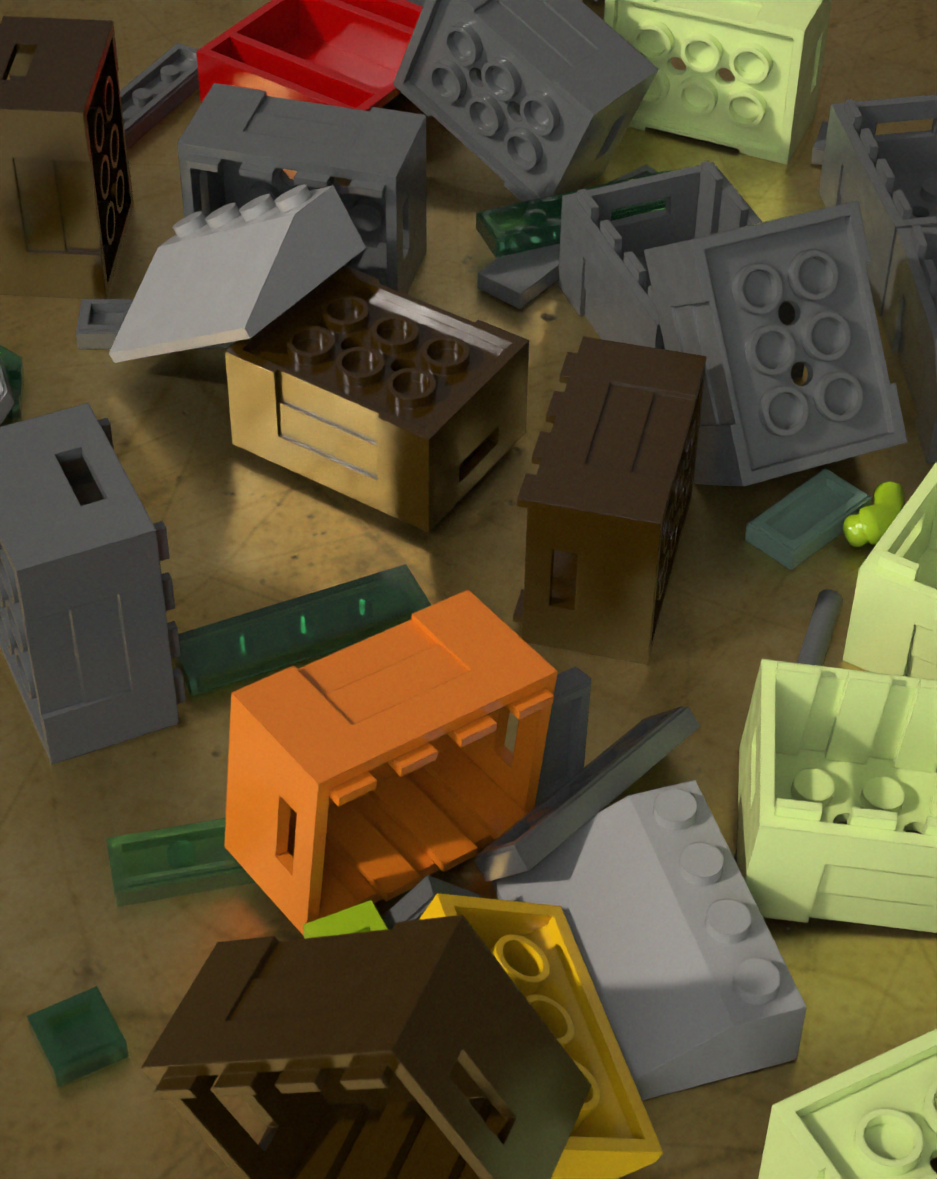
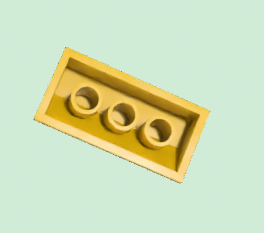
M437 893L419 920L463 915L592 1085L551 1179H618L655 1163L664 1152L561 906Z

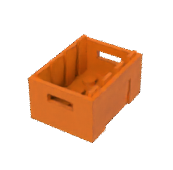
M465 590L412 613L411 619L301 668L297 669L293 665L231 692L224 847L302 935L303 924L369 900L376 903L384 899L387 902L414 888L427 875L440 869L445 872L476 856L479 849L491 844L534 809L558 671L471 591ZM510 712L519 720L513 753L505 746Z

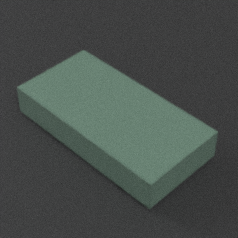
M824 468L749 522L746 526L745 540L792 571L843 533L844 519L849 515L859 514L860 508L871 505L872 497Z

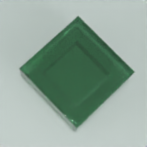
M97 986L27 1016L30 1032L57 1087L129 1057L126 1040Z

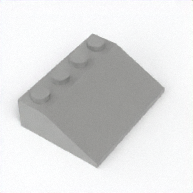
M304 184L288 190L276 200H273L270 194H265L251 200L240 209L234 202L215 210L207 217L204 216L202 211H198L178 221L172 227L176 234L157 248L109 351V355L114 363L250 339L366 248L334 185L309 191L308 187Z
M696 780L629 795L598 812L529 871L491 880L499 900L561 906L642 1101L797 1060L807 1008Z

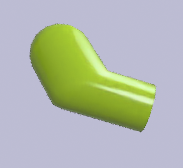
M888 481L879 484L874 490V504L859 509V514H852L844 519L843 531L850 545L859 548L869 542L872 545H876L905 506L904 489L899 483Z

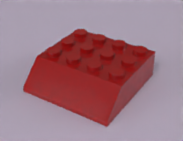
M271 0L196 51L201 103L203 102L212 85L217 83L266 91L267 96L364 111H371L372 107L382 108L401 93L393 85V82L423 7L406 0Z

